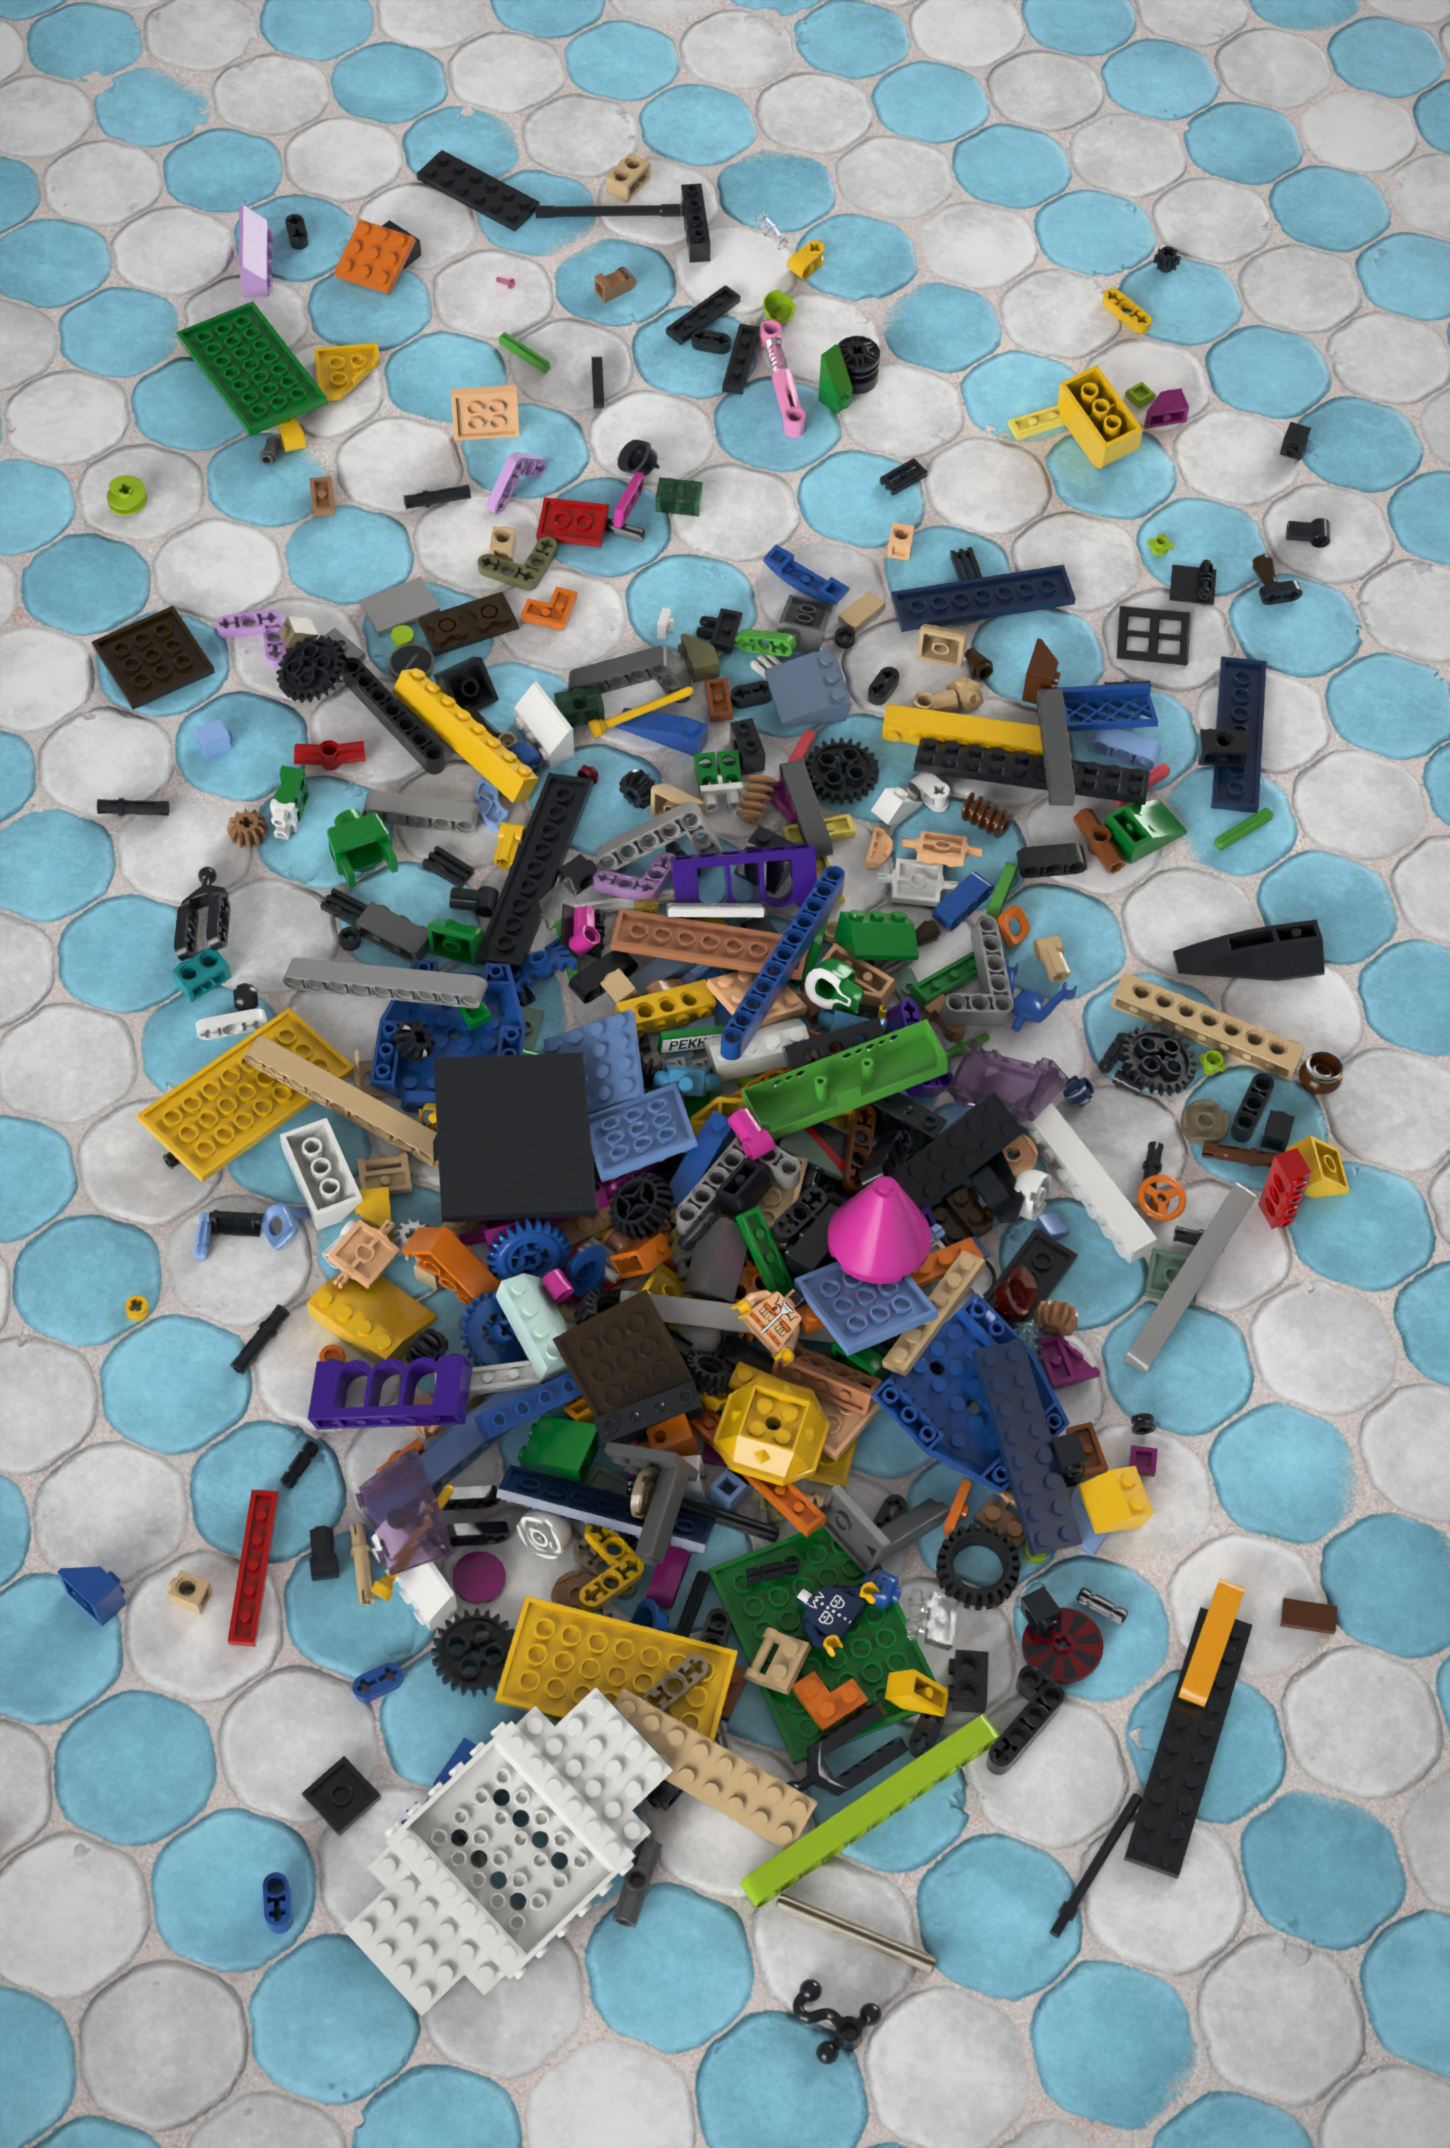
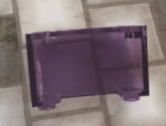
M971 1039L947 1092L954 1098L953 1101L963 1107H967V1105L975 1106L990 1093L996 1092L1016 1120L1028 1123V1121H1034L1060 1094L1069 1078L1051 1059L1042 1057L1041 1061L1037 1060L1036 1064L1002 1056L994 1049L992 1051H985L982 1048V1042Z
M416 1448L404 1452L359 1486L360 1492L355 1494L359 1508H365L366 1512L369 1513L382 1549L377 1551L379 1561L382 1567H388L391 1576L453 1554L443 1514Z

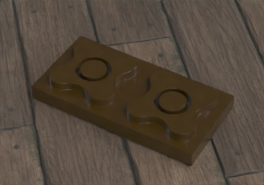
M503 592L418 618L419 625L434 656L519 629V624Z

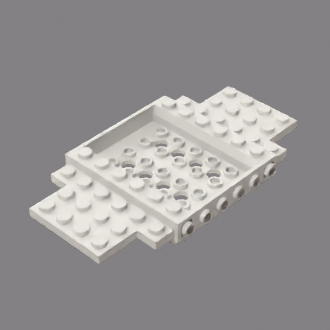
M596 1687L556 1726L536 1706L516 1725L512 1721L507 1725L502 1721L490 1733L494 1737L486 1745L481 1741L470 1752L473 1758L464 1765L460 1761L449 1772L452 1778L445 1785L439 1781L427 1793L431 1798L423 1806L420 1802H417L406 1813L410 1818L402 1826L397 1822L385 1833L388 1837L385 1844L388 1847L367 1866L386 1889L343 1930L421 2016L464 1974L484 1996L505 1975L509 1980L513 1976L518 1980L530 1968L527 1964L530 1959L535 1955L539 1959L551 1947L548 1942L555 1935L559 1938L562 1937L572 1927L569 1921L576 1914L582 1917L593 1906L590 1901L597 1894L602 1897L614 1885L611 1880L618 1873L624 1876L634 1866V1863L631 1861L635 1857L632 1850L651 1833V1830L632 1810L673 1770ZM498 1789H505L510 1795L509 1802L504 1806H498L493 1801V1794ZM517 1810H524L529 1815V1822L524 1827H517L512 1821L513 1814ZM457 1829L464 1830L468 1835L467 1843L460 1847L455 1846L451 1841V1835ZM537 1831H543L548 1836V1843L544 1848H536L532 1843V1836ZM477 1850H481L487 1855V1863L481 1868L474 1867L470 1861L472 1853ZM557 1852L564 1853L568 1858L566 1867L560 1870L554 1868L551 1864V1858ZM497 1871L504 1873L507 1878L506 1885L501 1889H495L490 1884L491 1875ZM514 1893H521L526 1898V1905L521 1910H514L509 1904L510 1897Z

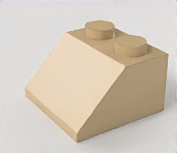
M923 624L920 627L917 659L961 668L967 646L968 633L937 625Z
M667 783L653 785L651 788V816L654 818L687 801L697 803L705 816L706 803L699 797L691 796L680 788ZM693 813L685 815L686 818H693L695 816Z

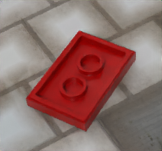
M544 497L536 539L552 537L557 543L602 548L610 509L609 504Z

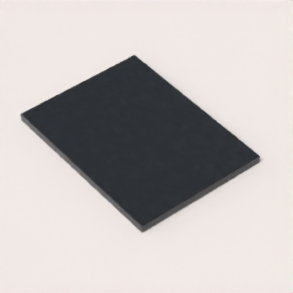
M583 1052L433 1058L442 1222L597 1215Z

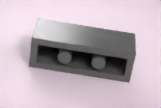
M372 901L356 921V927L361 937L410 963L413 960H423L430 951L427 928L412 923L403 915L399 916L393 913L385 905H378Z

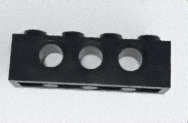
M702 183L681 185V208L689 263L710 261V236Z
M879 1017L782 1046L788 1071L790 1072L811 1064L805 1058V1054L809 1049H814L817 1052L818 1057L816 1061L832 1055L829 1051V1046L834 1041L840 1044L842 1052L855 1047L853 1045V1038L857 1034L862 1035L865 1042L884 1036ZM874 1044L868 1045L866 1049L872 1048ZM851 1053L845 1054L843 1058L849 1057ZM800 1071L796 1075L800 1076L804 1071Z

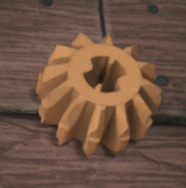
M245 808L244 813L236 811L235 817H230L227 831L231 841L237 843L240 848L247 845L250 849L253 844L259 846L260 840H266L268 825L263 814L258 815L255 809L249 813Z
M1048 1299L1047 1301H1040L1034 1313L1033 1324L1036 1325L1037 1330L1043 1331L1045 1335L1050 1334L1054 1336L1060 1334L1062 1337L1071 1336L1075 1327H1077L1078 1313L1076 1308L1069 1306L1067 1302L1063 1303L1059 1300L1053 1301Z

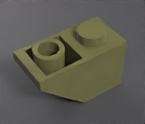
M681 634V644H678V652L680 657L685 659L684 667L686 672L691 675L693 683L720 677V662L714 646L688 634Z

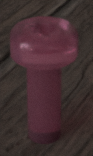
M501 277L496 278V282L505 284L510 289L515 286V280L512 278L509 280Z

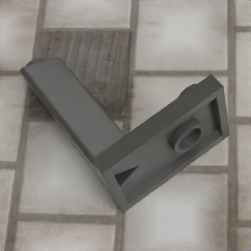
M608 1442L604 1452L613 1458L612 1461L625 1467V1472L639 1475L641 1469L646 1465L658 1467L660 1470L634 1554L641 1557L640 1561L642 1563L656 1566L657 1562L663 1563L688 1480L696 1482L699 1471L675 1452Z
M839 1484L830 1489L820 1509L827 1516V1522L822 1525L824 1529L865 1574L868 1571L872 1573L878 1568L880 1563L942 1525L950 1512L946 1503L928 1498L879 1529L852 1500L850 1494L845 1492Z

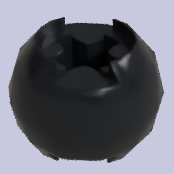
M242 983L236 986V989L233 990L234 1007L239 1012L255 1009L258 1006L257 989L249 983Z

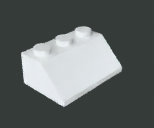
M533 683L514 707L515 717L513 722L518 730L523 731L526 741L532 742L542 757V762H546L551 769L574 757L573 728L539 683Z

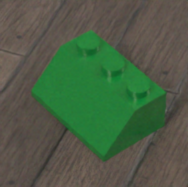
M851 910L850 912L840 911L834 938L853 959L918 960L919 953L915 925L907 917L906 913L897 910L893 911V913L872 910V912H862L859 910Z

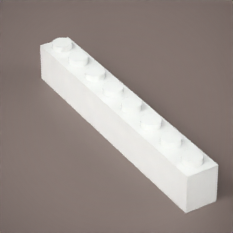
M1040 1089L1018 1101L1014 1113L1015 1120L1021 1127L1023 1126L1026 1129L1029 1138L1043 1151L1045 1160L1053 1164L1059 1178L1070 1186L1075 1199L1083 1203L1089 1217L1097 1221L1103 1235L1107 1239L1110 1238L1114 1243L1119 1256L1125 1258L1131 1264L1152 1252V1248H1155L1158 1238L1044 1092Z

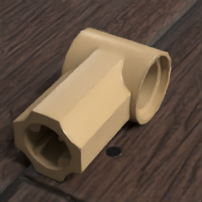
M954 689L933 694L923 691L915 695L913 707L945 712L958 708L959 703Z
M1053 935L1034 940V953L1038 961L1042 960L1050 982L1060 983L1070 977V970L1063 956V945L1060 937Z

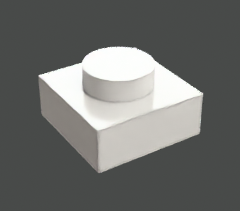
M662 607L657 623V639L666 640L668 632L673 631L675 620L671 618V609Z

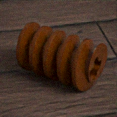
M970 793L961 810L962 820L969 821L973 826L977 825L981 830L985 829L988 834L993 833L996 838H1001L1009 829L1013 820V814L1007 818L1006 809L1002 810L999 814L998 805L990 809L991 801L988 800L982 805L983 797L980 796L975 801V793Z

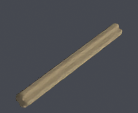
M782 1893L778 1897L776 1902L777 1910L926 1972L932 1973L934 1971L937 1958L933 1955Z

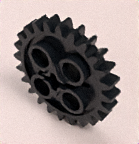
M313 635L309 642L306 638L303 639V644L301 645L296 642V648H289L290 654L282 656L285 662L278 663L281 668L276 671L279 676L276 679L279 683V688L288 698L291 697L294 702L299 700L303 703L307 699L311 703L313 697L320 700L321 694L324 693L328 696V690H335L334 684L342 682L339 676L346 675L343 669L348 667L345 662L348 658L344 654V649L336 640L333 641L329 636L325 639L323 635H320L317 640Z
M842 737L838 743L831 738L829 745L822 741V748L815 745L814 752L809 751V756L805 759V766L812 787L815 789V795L822 794L823 801L828 797L831 798V804L837 799L840 805H843L844 800H848L852 804L853 798L861 801L862 795L868 797L869 790L874 791L879 776L878 760L874 759V752L868 753V746L861 749L860 741L853 745L851 738L847 743H844ZM836 756H838L840 759V767H838L839 761ZM843 775H845V780H844V781H845V784H846L847 786L844 785Z
M1144 1025L1142 1030L1136 1027L1134 1032L1130 1031L1127 1037L1124 1038L1119 1049L1121 1056L1118 1060L1124 1062L1121 1069L1128 1070L1126 1077L1134 1078L1133 1085L1140 1083L1141 1090L1148 1087L1150 1094L1157 1090L1160 1096H1163L1165 1091L1169 1096H1172L1174 1091L1180 1094L1182 1089L1186 1090L1195 1077L1194 1074L1197 1068L1194 1066L1197 1060L1192 1059L1195 1054L1193 1051H1187L1190 1044H1182L1183 1037L1176 1039L1174 1037L1175 1032L1172 1031L1168 1034L1165 1027L1158 1031L1156 1025H1153L1151 1030L1147 1025Z
M476 1608L474 1615L471 1616L466 1609L463 1618H460L455 1613L454 1623L445 1620L447 1629L438 1628V1635L441 1638H433V1644L436 1647L431 1649V1654L435 1656L432 1659L433 1666L438 1667L435 1670L436 1675H444L442 1678L443 1685L451 1682V1691L461 1687V1694L463 1696L468 1689L472 1691L473 1697H476L477 1690H482L484 1696H487V1688L489 1687L497 1692V1683L501 1680L515 1629L507 1630L509 1621L506 1620L500 1623V1614L490 1618V1610L488 1609L484 1616L480 1615L478 1608ZM479 1631L488 1633L482 1639L475 1637V1634ZM454 1644H462L464 1646L460 1651L450 1649ZM476 1650L480 1654L476 1655L474 1652L471 1653V1651ZM493 1653L501 1656L497 1661H490L487 1658ZM469 1666L477 1669L473 1674L463 1672Z

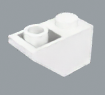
M885 788L871 811L887 825H898L920 808L923 802L917 798L918 794L911 788Z

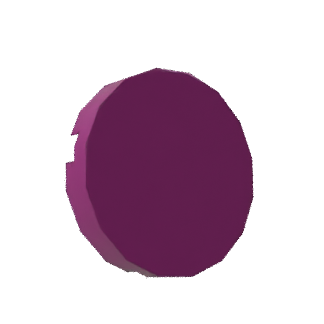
M475 1551L466 1554L457 1562L453 1570L452 1581L456 1593L462 1600L476 1605L485 1602L487 1604L501 1595L506 1586V1571L503 1563L495 1555L484 1551Z

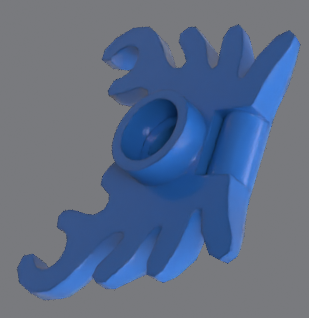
M559 938L546 946L545 950H539L532 955H528L522 971L516 970L517 973L514 975V979L518 980L515 983L517 994L524 995V987H533L531 979H548L554 975L558 968L561 972H564L568 966L572 971L577 969V960L575 957H569L571 952L570 950H565L567 946L559 945Z

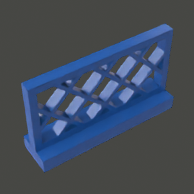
M1149 682L1058 687L1063 692L1067 731L1158 727V718L1150 696L1151 687ZM1128 709H1131V710L1135 711L1136 713L1131 714V713L1127 712V710H1128ZM1107 710V711L1112 712L1113 714L1110 716V715L1105 714V713H1103V712H1105V711ZM1084 711V712L1089 713V714H1091V715H1089L1088 717H1086V716L1082 715L1081 713ZM1144 715L1151 719H1142L1140 716ZM1121 716L1127 720H1119L1117 718ZM1100 718V719H1102V720H1104V721H1098V722H1097V721H1095L1094 719ZM1073 719L1081 721L1080 723H1070Z

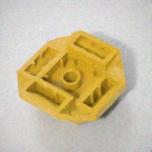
M761 1375L728 1395L713 1439V1445L731 1471L784 1486L804 1477L808 1478L815 1475L830 1424L812 1389ZM774 1425L778 1427V1429L770 1430L767 1428V1426Z

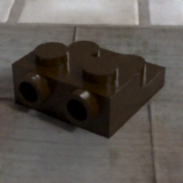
M964 1184L944 1195L940 1203L931 1207L937 1224L945 1232L943 1238L947 1246L969 1237L976 1236L980 1238L991 1231L993 1227L994 1215L989 1207H982L978 1202L977 1192L972 1187L967 1189Z

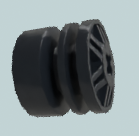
M851 336L839 342L838 346L840 347L853 387L852 394L867 393L874 389L878 383L880 349L873 340L864 336Z

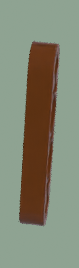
M868 1104L854 1109L850 1117L842 1186L847 1193L853 1195L864 1189L860 1179V1172L872 1151L876 1112ZM861 1112L864 1113V1117L867 1118L864 1122L863 1115L860 1114ZM855 1133L863 1134L866 1138V1143H860L856 1139ZM852 1155H859L863 1160V1165L856 1164L852 1159ZM855 1173H858L855 1177V1183L858 1184L857 1186H855L854 1181L851 1180L855 1176Z

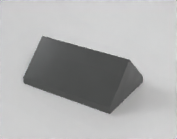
M726 1217L718 1218L713 1225L710 1224V1229L696 1242L683 1294L734 1304L748 1251V1245L737 1223Z

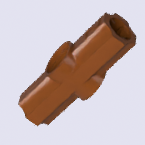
M1084 808L1074 815L1073 821L1088 842L1089 852L1097 856L1107 873L1114 874L1119 872L1125 866L1126 861L1112 841L1111 831L1107 827L1102 826L1092 809Z

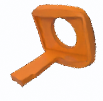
M1016 905L1008 907L995 918L1007 948L1017 946L1030 932V924L1025 913ZM1011 918H1015L1019 922L1020 932L1017 936L1013 935L1010 931L1009 922Z

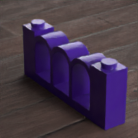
M812 843L670 857L674 903H704L699 898L697 868L723 866L725 894L718 903H762L764 899L773 907H784L793 902L795 906L800 908L817 882L815 847ZM789 860L790 890L786 895L779 898L767 895L763 862ZM756 863L758 891L752 899L739 901L732 894L730 865ZM681 917L690 920L695 919V917Z
M452 1353L449 1356H439V1362L429 1357L417 1358L409 1363L407 1367L399 1360L391 1358L380 1361L373 1368L360 1360L348 1361L345 1364L338 1359L317 1361L307 1419L317 1430L465 1424L473 1366L464 1355ZM437 1373L433 1404L413 1405L415 1390L419 1380L427 1374ZM402 1375L398 1406H379L381 1390L385 1381L391 1376ZM367 1376L363 1407L345 1408L349 1385L356 1378Z

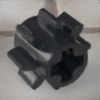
M1165 246L1162 249L1159 248L1157 254L1154 255L1153 263L1157 264L1156 269L1164 273H1169L1172 270L1175 271L1181 256H1176L1177 250L1170 246Z

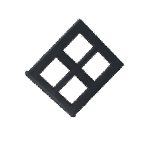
M1120 606L1116 659L1187 666L1189 660L1191 614L1189 612ZM1128 616L1150 618L1149 632L1128 630ZM1159 619L1181 621L1180 635L1159 633ZM1127 636L1149 638L1148 652L1126 650ZM1158 639L1180 641L1179 655L1158 653Z

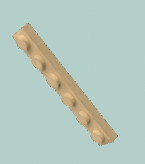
M965 1250L960 1253L928 1297L929 1301L938 1311V1318L902 1333L882 1360L884 1368L904 1377L908 1375L985 1268V1259Z

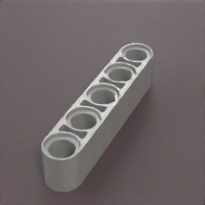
M370 791L366 796L362 816L375 812L385 824L472 833L475 831L480 809L476 804L464 801Z

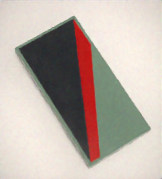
M822 1121L780 1138L777 1147L790 1155L808 1158V1164L821 1167L826 1175L842 1182L848 1132ZM856 1137L860 1143H866V1141ZM852 1155V1159L856 1164L863 1165V1160L859 1155ZM855 1173V1176L851 1179L854 1181L855 1186L858 1185L855 1183V1177L858 1173Z

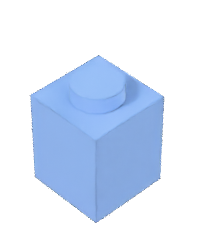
M220 719L194 729L197 743L206 760L232 750L230 740L233 739L230 728L228 726L224 727Z

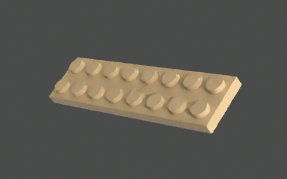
M622 1689L613 1706L673 1770L664 1780L782 1849H786L796 1842L817 1805L816 1800L626 1689Z

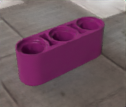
M668 1546L663 1563L657 1562L646 1598L653 1599L658 1606L672 1610L692 1553L680 1547Z

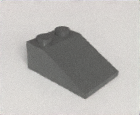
M789 595L779 620L777 632L787 633L795 638L797 647L794 651L802 652L804 655L811 652H820L833 604Z

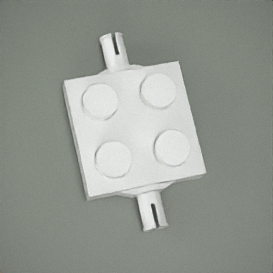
M896 858V866L892 874L878 873L877 883L891 884L893 891L891 902L936 907L939 904L943 889L954 890L958 886V881L944 880L942 873L943 864H925L922 861Z

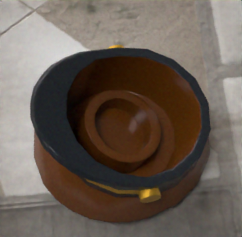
M1313 1053L1301 1065L1299 1079L1306 1089L1315 1094L1331 1093L1341 1084L1342 1063L1331 1053Z

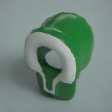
M828 958L820 962L808 973L805 980L806 994L817 1006L824 1009L839 1008L853 1015L859 1012L864 991L854 984L856 971L847 963L838 959Z

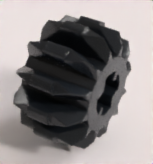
M633 769L621 779L619 790L624 794L623 798L627 799L629 804L632 803L635 808L645 809L651 805V788L655 785V780L651 779L649 774H645L643 770Z
M410 1020L397 1028L395 1031L397 1035L392 1040L398 1044L394 1049L401 1051L400 1058L407 1057L408 1062H420L432 1054V1047H434L436 1042L431 1039L434 1033H429L428 1025L422 1026L421 1020L414 1022Z
M430 1328L426 1329L410 1345V1349L406 1352V1361L411 1363L417 1358L429 1357L439 1362V1356H445V1352L448 1350L449 1341L439 1331L437 1332Z

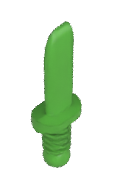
M985 1032L964 1042L961 1040L956 1041V1046L945 1050L947 1060L960 1054L964 1057L968 1056V1050L978 1047L989 1040L988 1034Z

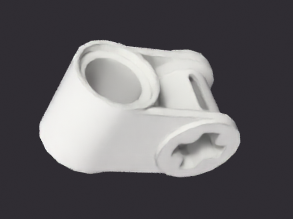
M921 772L908 782V788L914 790L918 794L917 798L932 811L941 813L949 808L950 802L947 797L949 796L950 788L936 777L935 774Z

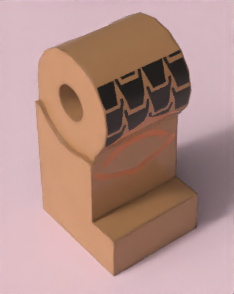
M621 267L614 273L606 276L602 273L594 276V292L606 303L631 291L637 281L626 267Z
M942 994L924 1006L922 1018L924 1020L927 1019L929 1023L934 1021L943 1030L944 1037L948 1041L956 1042L962 1040L967 1025H948L940 1019L939 1012L946 999Z

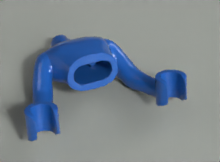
M1009 959L1005 960L1013 999L1011 1014L1016 1016L1011 1026L1012 1030L1019 1032L1025 1020L1041 1023L1064 998L1072 999L1075 997L1077 986L1075 985L1074 989L1068 990L1066 989L1067 982H1064L1062 990L1054 995L1044 1006V997L1028 989H1022L1014 998V979L1018 973L1019 963H1016L1014 967H1009Z

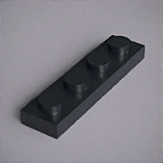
M727 285L723 286L666 328V335L679 345H682L692 338V333L695 330L704 329L740 303L741 296Z
M739 324L722 385L723 392L744 394L760 335V327Z

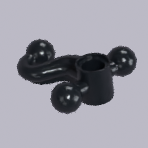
M807 1979L802 1982L799 1993L794 1998L792 2005L793 2013L803 2023L812 2024L823 2020H829L836 2027V2038L832 2041L821 2042L816 2049V2056L820 2062L832 2064L837 2060L841 2048L852 2051L860 2046L862 2042V2029L866 2026L878 2024L882 2018V2011L875 2003H866L860 2009L858 2018L853 2016L842 2017L838 2012L830 2008H821L807 2012L804 2009V2004L818 2000L822 1993V1987L818 1981ZM850 2028L855 2030L857 2034L853 2038H845L841 2033L845 2029Z

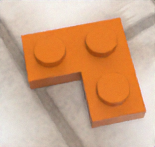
M555 587L549 603L528 598L521 613V621L564 631L577 600V591Z
M815 1671L795 1683L792 1687V1691L822 1733L867 1705L869 1701L853 1678L830 1693Z

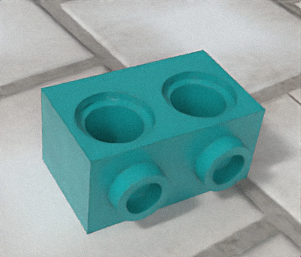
M210 947L199 951L196 956L186 962H181L172 970L175 984L190 1002L232 978L229 964L217 950L214 951Z

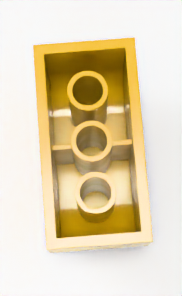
M1098 365L1060 383L1058 409L1061 418L1085 455L1096 468H1103L1139 450L1143 429Z

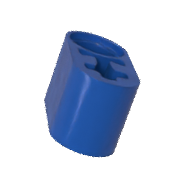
M273 1872L265 1877L262 1885L264 1917L272 1932L282 1934L287 1932L293 1924L291 1888L284 1874ZM273 1885H284V1888L280 1893H270V1889ZM275 1905H280V1909L282 1912V1916L280 1918L281 1921H275V1918L277 1917V1909Z

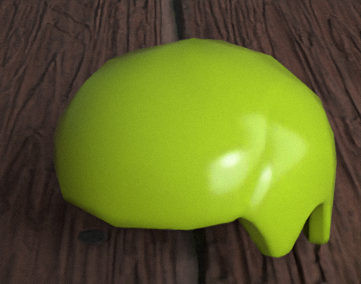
M781 290L769 292L763 300L765 317L768 320L777 321L780 325L790 322L795 315L796 309L792 297L783 294Z

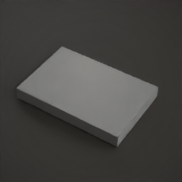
M421 577L359 600L362 610L378 637L392 632L397 626H408L418 622V618L440 612L439 606Z

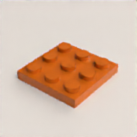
M360 219L333 274L338 279L390 296L416 239L413 236Z

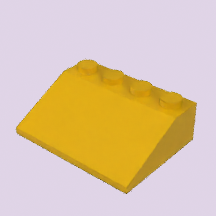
M339 1273L324 1283L307 1301L310 1317L374 1364L389 1358L400 1361L410 1349V1345L413 1344L415 1339L425 1332L426 1329H429L438 1319L437 1315L382 1275L379 1276L369 1289L351 1278L344 1284L342 1289H339L338 1285L335 1286L333 1284V1281L340 1275Z

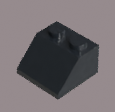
M470 657L433 675L440 689L447 696L452 697L455 703L462 709L469 705L478 710L499 700L482 657Z
M759 825L747 841L744 850L797 844ZM789 860L763 862L766 891L775 895L790 875ZM756 863L738 864L734 874L758 886Z

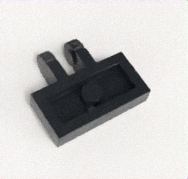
M721 608L718 618L702 616L699 623L703 627L697 628V637L704 638L705 640L711 639L710 644L714 646V649L732 653L735 637L738 635L742 622L743 612Z

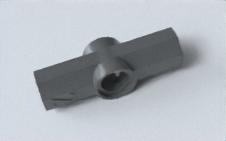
M646 1837L635 1848V1857L631 1860L634 1866L625 1874V1881L612 1920L620 1925L636 1928L662 1849V1844L656 1840ZM635 1877H640L645 1883L640 1887H634L630 1884V1881Z

